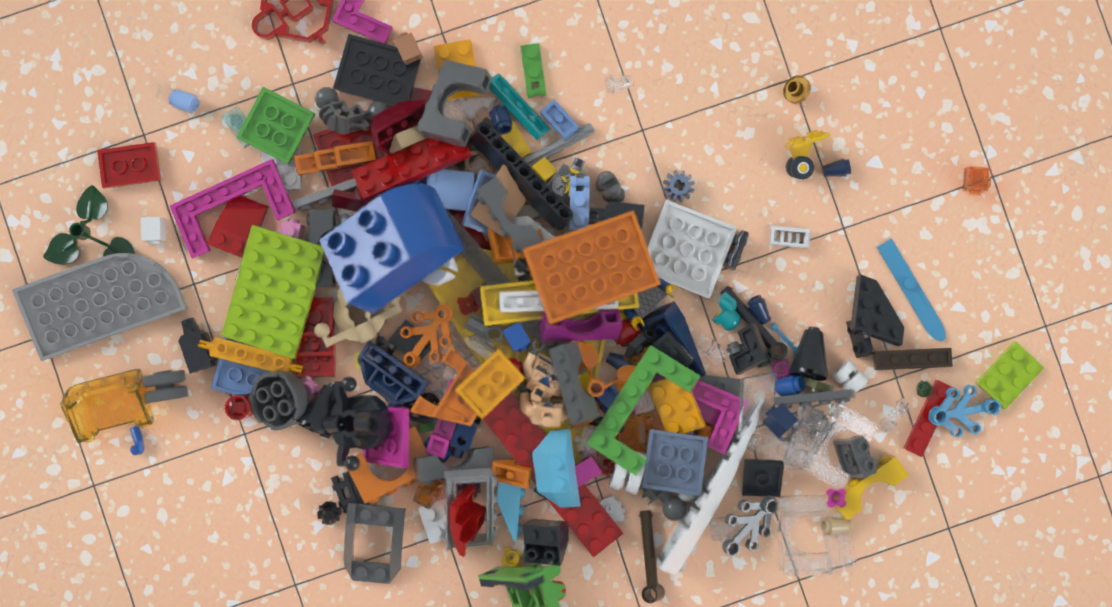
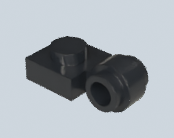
M653 329L644 330L642 334L628 344L624 355L629 360L635 355L639 356L645 347L655 343L657 339L656 332Z

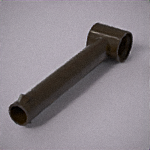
M651 510L640 511L639 517L641 520L647 586L643 588L641 595L646 603L651 604L662 600L665 596V590L661 584H658L652 526L653 514ZM651 589L655 591V598L651 595Z

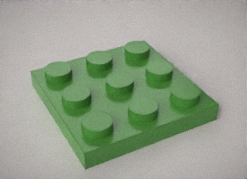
M262 87L236 138L289 165L316 114Z

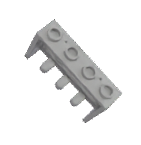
M491 468L444 471L446 487L444 488L446 505L444 506L446 537H444L447 551L451 548H456L450 529L449 511L450 504L456 499V484L486 482V533L477 534L474 541L468 542L467 547L493 546V538H496V527H493V521L497 520L496 510L494 509V504H497V495L494 492V487L497 486V476L493 475Z

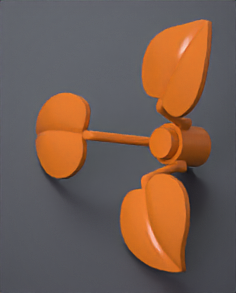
M577 341L583 359L579 365L578 373H581L585 368V371L587 370L589 374V396H600L603 394L604 388H608L615 383H618L617 389L620 393L636 366L625 365L617 370L618 379L604 384L603 380L593 377L590 369L598 363L599 355L597 350L588 343ZM595 401V402H596V405H597L598 412H599V410H600L599 403H598L597 401ZM594 419L571 425V427H583L591 423Z

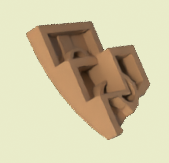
M503 164L496 177L508 192L503 201V212L512 223L527 200L519 190L516 181L510 175L507 166ZM478 202L470 216L503 237L504 235L499 229L502 225L498 220H492L487 213L490 209L486 203L482 206Z

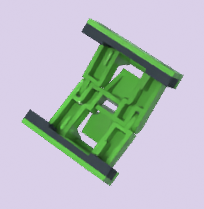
M535 563L520 568L497 566L478 575L482 587L506 586L512 607H560L558 600H562L566 596L564 583L552 580L561 572L560 566L556 565L543 566Z

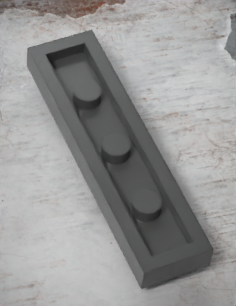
M845 389L774 397V405L779 406L782 403L788 409L792 408V404H800V407L811 406V402H819V405L831 404V400L846 403L850 402V398H855V390Z

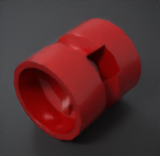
M235 395L230 397L225 403V413L232 420H243L253 415L249 395Z

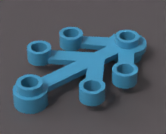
M968 384L964 387V395L954 409L948 410L952 402L960 396L959 390L951 387L947 389V397L943 403L930 410L929 420L934 425H944L950 430L952 436L958 438L963 435V428L954 425L948 419L955 417L967 427L969 433L978 434L981 431L980 424L973 422L966 415L981 412L996 415L1001 409L999 401L987 399L983 404L965 407L970 399L977 394L976 386Z

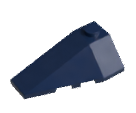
M675 301L660 306L642 318L645 326L642 323H638L642 333L644 330L653 329L656 332L657 341L670 330L695 359L687 368L700 375V377L706 375L686 319Z

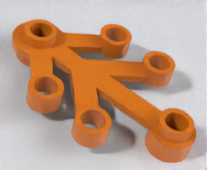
M440 304L434 311L413 312L411 320L414 323H420L425 319H434V321L429 326L414 328L406 326L401 329L400 334L403 338L424 334L413 351L407 352L404 356V362L408 367L420 364V354L429 341L432 351L429 354L430 361L433 363L441 361L442 353L440 352L437 329L440 325L443 334L440 338V345L442 347H450L453 344L449 328V321L453 317V310L449 305ZM442 310L445 312L444 317L441 316ZM416 314H419V316H420V319H419V320H416V318H415ZM406 329L409 331L408 336L405 334ZM445 338L449 341L447 345L444 343ZM434 353L438 355L437 360L433 357ZM409 356L413 358L412 363L409 361Z

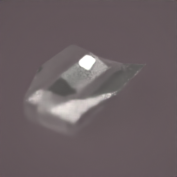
M467 335L463 340L467 346L485 360L496 352V347L482 336Z

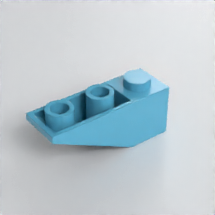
M498 482L497 503L513 540L517 541V536H521L522 525L518 524L519 517H523L524 506L520 505V499L525 496V488Z

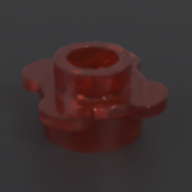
M469 294L467 297L458 298L457 303L459 304L461 314L468 315L479 310V306L475 302V295Z
M604 459L601 474L606 475V477L609 474H613L615 463L611 462V459Z

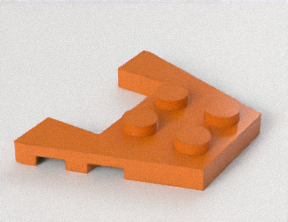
M450 346L441 361L459 371L438 406L419 396L411 412L471 426L478 414L455 389L474 371L454 347Z

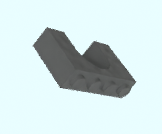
M445 60L443 66L439 69L438 79L432 87V94L425 105L423 117L419 120L417 130L426 138L466 147L472 129L466 122L445 117L443 112L444 105L447 99L458 91H471L486 95L492 80L489 72L483 68Z

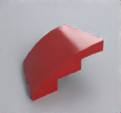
M468 484L450 504L449 511L452 538L459 555L462 557L466 555L467 544L469 541H474L485 521L486 507L473 501L476 486Z

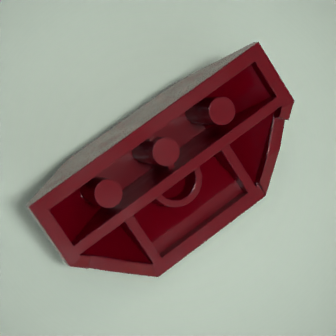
M429 99L401 101L374 115L371 128L374 147L388 155L391 154L389 150L394 136L418 125Z

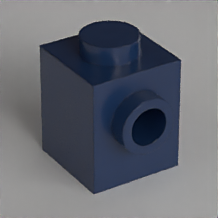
M781 403L777 408L772 406L765 413L768 417L763 423L780 438L798 419Z

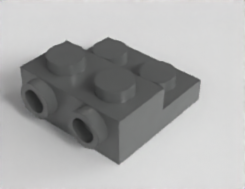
M853 436L833 441L845 478H865L877 473L875 469L876 463L869 451V443L864 436Z

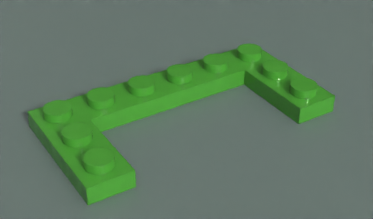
M651 345L587 442L589 446L635 476L638 475L647 459L616 440L615 437L657 373L688 393H691L700 378V375Z

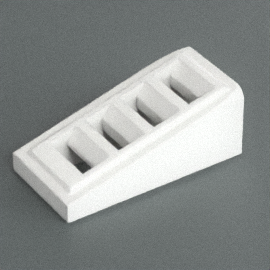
M771 226L769 245L809 249L811 230ZM777 230L781 231L780 242L776 241ZM785 231L789 232L788 242H784ZM793 232H796L795 243H792ZM801 233H804L803 244H800Z

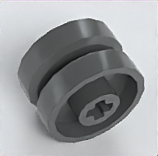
M167 370L155 372L153 375L142 376V387H155L156 389L144 393L145 404L189 397L186 386H174V383L186 380L185 370Z

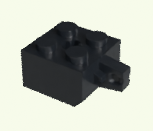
M609 202L605 208L590 209L589 221L599 223L634 210L640 229H642L645 205Z

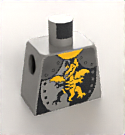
M575 157L571 166L563 163L548 186L560 198L570 202V176H576V178L587 176V174L581 172L585 161ZM576 186V191H583L584 186Z

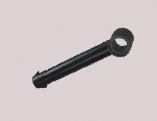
M728 285L720 294L722 295L724 292H727L736 300L737 306L735 311H737L747 325L751 323L757 324L763 342L768 348L769 357L774 360L784 358L788 352L787 346L775 340L735 294L732 287ZM776 345L782 349L780 356H776L773 353V348Z

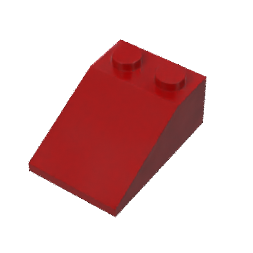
M243 196L228 201L213 227L207 245L243 258L251 226H262L269 206Z

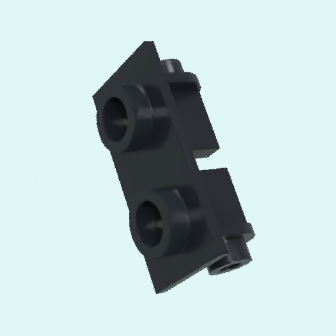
M851 320L846 321L847 331L850 335L852 349L856 358L872 355L874 348L870 337L864 338V334L850 330Z

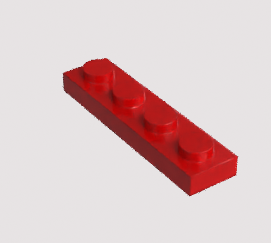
M935 379L903 449L923 457L937 425L930 422L929 412L933 407L940 406L947 397V389L952 386Z

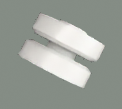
M636 451V453H638V454L641 455L642 457L646 458V454H645V453H641V452H637V451ZM614 462L609 488L619 491L623 486L624 480H626V493L636 495L644 475L645 464L638 475L635 476Z

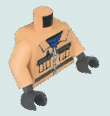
M533 340L531 342L532 351L528 353L525 359L523 371L524 377L527 380L526 387L533 391L530 396L531 399L540 402L543 397L550 399L553 395L559 396L562 393L552 360L540 352L537 354V351H541L544 348V343L541 342L540 347L536 349L534 346L536 340ZM585 368L578 375H582L585 372Z
M522 382L518 385V390L522 392L520 393L521 412L530 418L531 423L545 427H558L561 421L569 418L563 396L553 395L550 399L543 397L540 402H536L530 397L532 393H527L529 389Z

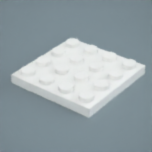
M665 200L647 246L658 277L679 288L710 299L738 227Z

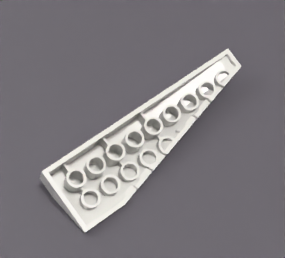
M757 397L732 436L725 455H720L703 482L701 496H697L696 499L691 501L685 516L679 520L657 555L656 562L660 570L677 575L678 571L682 572L687 564L685 560L689 554L692 556L697 548L695 544L716 512L742 460L763 400Z

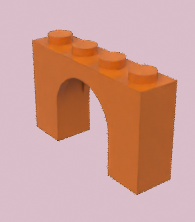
M412 427L409 429V467H406L398 478L386 481L374 476L362 453L356 455L360 460L359 468L355 471L349 470L364 503L369 502L372 505L380 501L379 497L385 493L387 496H390L398 491L397 487L403 484L407 487L415 483L414 479L416 476L413 458L428 456L429 454L426 453V448L416 428Z

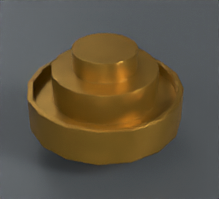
M801 75L792 76L784 85L783 95L790 103H802L810 94L811 84L809 80Z

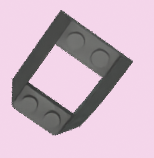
M348 503L344 538V565L351 580L390 584L402 567L406 508ZM356 524L393 527L390 564L354 560Z

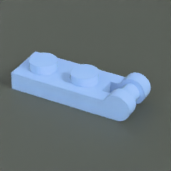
M570 176V209L573 212V217L569 221V230L576 231L589 226L590 176H584V178ZM576 186H584V191H576Z

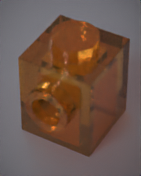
M969 166L964 169L963 191L969 192V195L979 196L981 193L988 191L991 185L989 168Z
M434 480V484L423 485L421 482L417 486L412 501L430 509L439 499L444 484L438 480Z

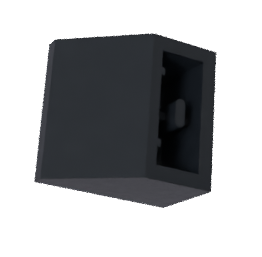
M532 519L523 524L525 563L561 566L569 542L568 521Z

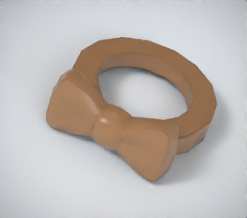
M472 151L471 154L472 156H480L485 160L486 164L482 168H471L469 165L470 158L465 159V167L469 172L479 174L480 170L490 171V161L479 151Z

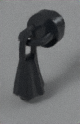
M519 257L514 265L517 272L525 273L518 277L519 282L533 281L530 270L524 269L528 266L525 257L523 259Z

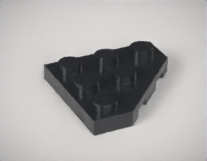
M864 275L857 276L850 330L895 346L903 345L904 325L878 281Z

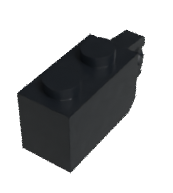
M194 317L181 321L184 335L180 336L178 342L189 374L216 366L215 361H217V358L210 357L208 349L198 347L201 344L199 343L200 339L211 342L208 333L200 330Z

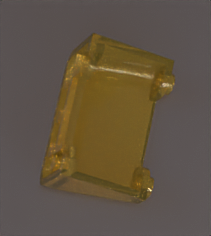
M133 369L78 383L66 390L60 406L77 443L92 442L96 439L99 431L134 422L135 426L146 428L153 424L154 415L151 403L145 404L144 393L147 392V388L142 387L141 377L143 373L141 369Z

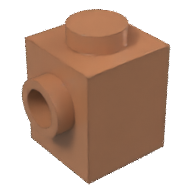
M404 32L394 40L405 65L423 58L412 32Z

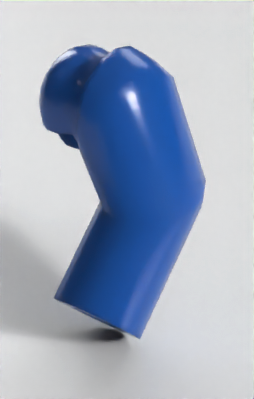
M134 426L130 428L134 445L130 447L132 455L136 456L144 452V442L140 427Z

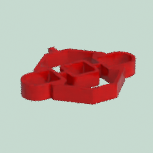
M261 0V12L252 20V29L259 38L271 40L279 36L280 38L307 43L318 39L322 46L326 43L321 35L329 29L334 0H317L321 6L327 7L324 25L308 37L289 34L290 27L284 20V17L289 15L294 22H298L314 10L310 0H306L309 6L295 16L291 14L285 5L290 0H280L284 8L281 12L277 10L274 4L267 3L268 0ZM275 11L283 24L268 34H260L257 30L258 23Z

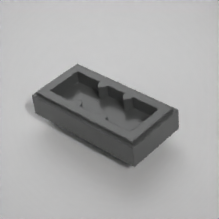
M708 375L701 377L702 382L739 397L741 379Z

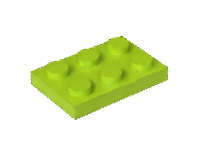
M1014 341L975 383L989 397L999 401L1001 408L1006 410L1044 367L1017 341Z

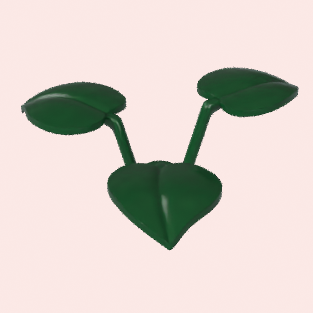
M91 185L83 192L76 206L78 217L87 220L73 223L69 228V234L60 233L56 235L49 243L43 258L55 264L66 265L73 263L80 254L76 246L78 244L77 239H91L106 246L107 249L104 251L103 256L116 253L135 254L131 243L125 238L114 237L109 245L90 235L91 230L86 224L90 223L92 218L96 220L103 218L108 211V202L105 196L95 186Z

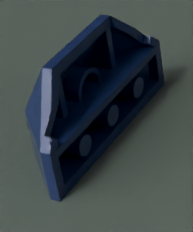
M372 341L367 342L358 356L365 384L395 406L417 400L429 385L420 373L408 367L398 357Z

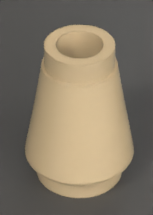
M831 516L821 520V530L823 533H827V535L851 531L852 525L850 520L846 521L845 519Z

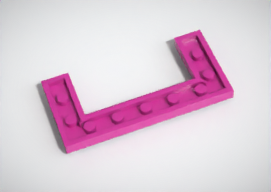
M341 0L332 20L333 23L374 41L387 43L393 29L392 26L359 12L364 0Z
M273 159L170 205L191 258L195 259L211 251L197 216L261 186L264 188L277 220L296 213Z
M639 356L635 366L638 365L643 356ZM657 373L652 382L664 379V377ZM698 380L692 389L695 400L721 410L707 447L725 455L747 400ZM645 393L632 411V415L636 416Z

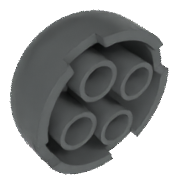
M277 370L262 374L253 382L252 394L249 395L251 411L259 423L265 424L271 430H282L295 425L306 411L308 406L307 391L302 381L294 374Z

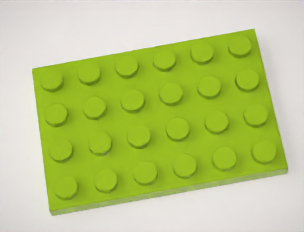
M252 225L221 336L295 359L324 261L325 252L323 247L283 233Z

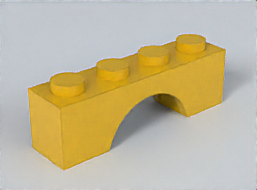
M883 456L879 459V464L876 465L877 473L865 478H853L847 483L848 486L844 488L846 491L844 495L847 502L846 506L843 508L834 506L843 519L847 521L862 510V493L870 484L886 482L894 487L909 476L896 456Z

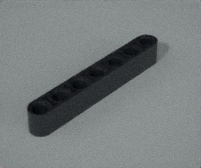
M480 122L470 137L472 144L498 171L503 164L506 165L519 190L533 208L554 229H564L573 217L570 207L490 124Z

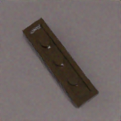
M952 348L873 351L874 370L953 367Z

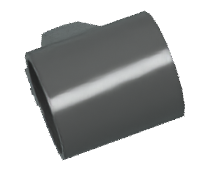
M473 313L465 326V329L491 343H498L503 337V331L499 326H484V319ZM490 330H499L500 337L497 340L490 339Z

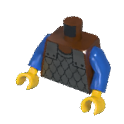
M659 278L661 285L638 293L639 308L623 309L624 314L636 331H638L636 325L642 323L645 326L642 318L667 295L675 298L671 292L674 289L680 291L676 285Z

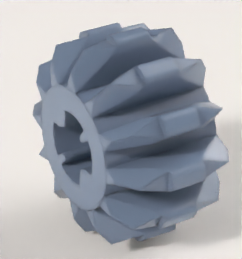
M674 170V177L668 173L667 178L669 180H663V184L668 186L662 190L669 191L666 198L673 195L672 202H675L677 197H679V201L682 203L684 197L687 199L691 197L688 192L694 193L695 189L689 187L693 186L695 181L688 182L692 176L689 174L685 178L684 170H682L680 176L678 171ZM676 182H679L680 185L683 184L681 191L678 188H674L677 184Z

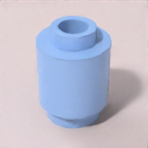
M180 89L173 90L169 97V104L173 108L188 113L197 111L200 104L197 95Z

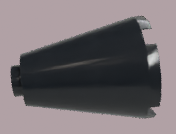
M808 327V329L804 330L789 369L790 376L797 375L803 379L805 377L816 381L827 380L828 368L824 334L820 331V328Z
M332 383L322 386L308 403L306 411L296 423L313 433H320V436L328 439L331 433L324 430L323 420L331 414L336 403Z

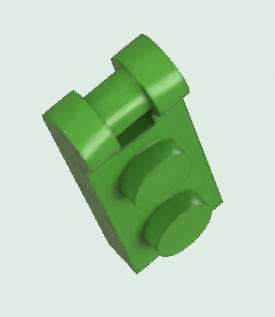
M539 43L521 45L527 97L533 98L536 95H541V97L547 96ZM539 83V87L532 88V84Z

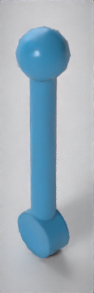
M776 323L771 324V329L780 335L792 349V353L795 354L798 347H795L778 329Z

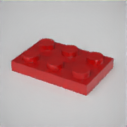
M155 142L97 150L101 184L104 189L161 181Z

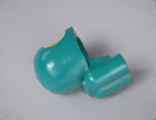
M724 292L718 300L721 310L713 317L712 321L720 324L724 330L732 331L739 325L740 315L735 311L737 306L736 300L727 292Z

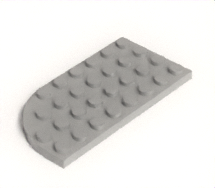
M116 253L103 256L12 289L41 361L187 309L182 292L169 271L151 258L134 253Z

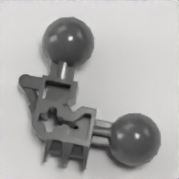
M323 87L315 95L316 105L320 108L319 117L329 130L340 134H349L359 130L368 131L370 125L367 121L372 122L374 115L389 108L383 101H375L369 105L366 111H363L358 104L353 105L351 109H347L345 101H339L338 93L331 87Z
M642 484L639 486L638 490L642 489L644 492L641 497H648L650 499L648 505L657 498L663 503L662 511L667 519L678 521L685 516L687 506L679 497H672L668 491L642 488Z

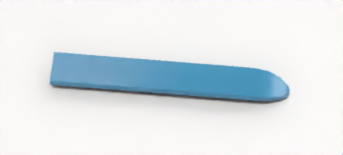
M890 239L876 247L925 330L935 340L944 341L945 330L942 322L894 241Z

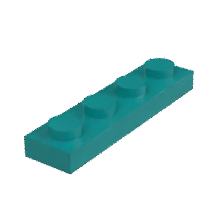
M499 73L492 77L488 88L536 140L547 134L550 130L549 126Z

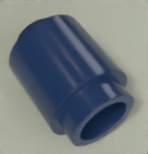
M500 105L493 107L489 112V116L494 129L501 135L509 133L512 130L513 123L507 108Z

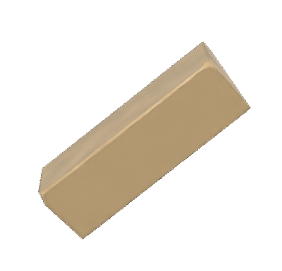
M418 125L397 133L393 138L389 150L390 153L397 152L426 139L417 130Z

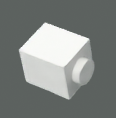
M162 217L141 218V241L148 242V245H160L161 241H166V219Z

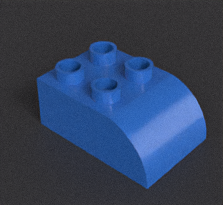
M424 184L405 185L381 194L320 239V243L346 303L372 314L465 250L436 189Z

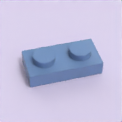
M555 99L540 110L543 118L564 141L579 130L576 122Z

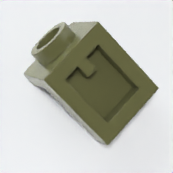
M808 378L804 379L805 386L810 387L809 391L827 392L834 389L832 385Z

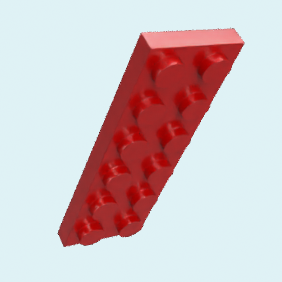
M426 138L352 170L361 196L364 202L367 203L389 190L408 185L472 157V154L467 144L466 147H461Z

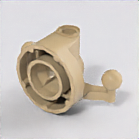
M338 289V300L334 305L333 317L335 325L341 333L329 338L330 328L326 323H318L314 331L316 336L323 339L326 348L345 339L361 341V343L370 341L382 332L387 319L403 311L398 302L400 295L389 302V304L393 305V308L387 310L385 305L374 314L365 311V318L368 321L357 325L350 316L351 304L346 303L341 289Z

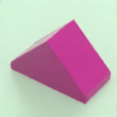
M593 453L575 465L578 487L602 473V468Z

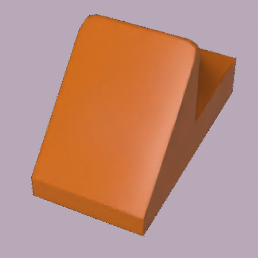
M515 459L493 461L492 472L493 475L497 476V482L525 489L530 486L532 468L518 465Z

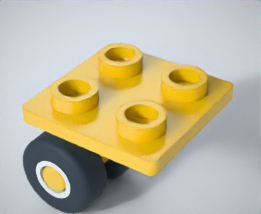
M817 129L808 132L806 137L796 136L789 139V143L785 144V148H789L792 155L786 163V171L789 176L803 180L813 174L814 163L807 157L811 146L816 141L830 137V132L818 131Z

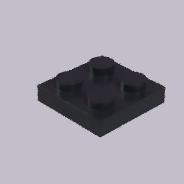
M744 459L742 496L770 495L780 497L784 461Z

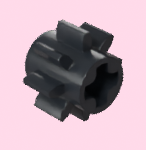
M324 502L322 505H319L317 519H322V524L333 525L336 521H340L341 507H337L336 502Z

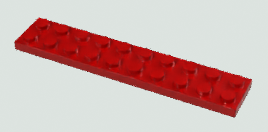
M510 392L483 420L520 466L532 468L530 479L536 485L532 453L546 435L537 424L531 423L530 418L521 412L520 402ZM585 484L578 487L580 506L561 508L547 499L564 521H568L569 528L593 558L624 534Z

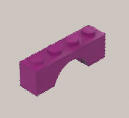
M619 309L600 310L588 319L570 320L567 318L550 325L545 312H543L539 328L542 342L618 339L623 324Z

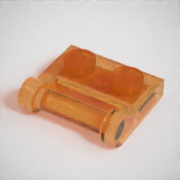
M631 413L625 422L624 432L620 433V442L635 452L647 453L650 429H653L655 415L651 413ZM640 422H645V443H640Z

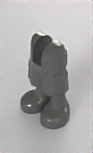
M603 171L598 175L596 189L598 192L604 191L603 200L607 203L622 202L625 198V191L620 187V183L615 175L610 171Z

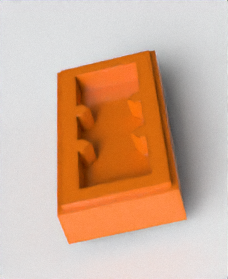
M487 228L494 263H513L515 258L510 236L502 237L492 229Z

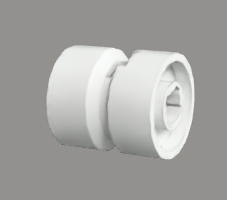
M850 359L843 362L831 375L838 384H843L842 388L844 390L853 389L855 393L868 381V378L862 371H857V366Z

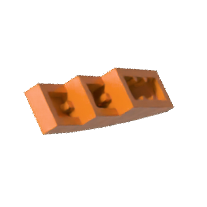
M372 141L336 146L332 149L314 151L313 153L293 157L297 176L349 167L376 160Z

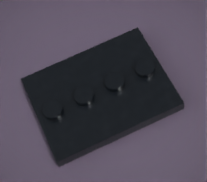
M348 34L333 89L372 101H383L390 106L401 101H409L422 58L405 65L397 47Z

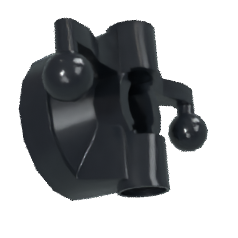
M348 376L342 381H335L333 384L336 403L331 414L324 418L323 428L326 432L331 433L338 445L336 455L337 466L355 471L360 466V460L353 455L347 457L350 449L359 448L366 450L380 447L390 433L391 418L386 404L377 396L360 395L357 397H347L345 391L351 392L357 386L356 380Z

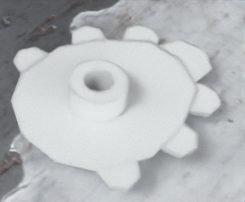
M614 495L600 502L616 524L617 520L620 522L624 521L625 516L622 513H625L626 509L621 508L622 502H617Z

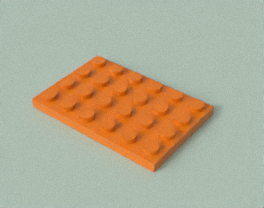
M634 210L522 250L549 325L661 285Z

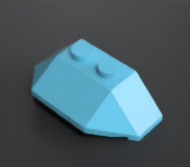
M570 429L551 430L532 453L537 492L561 508L580 506Z

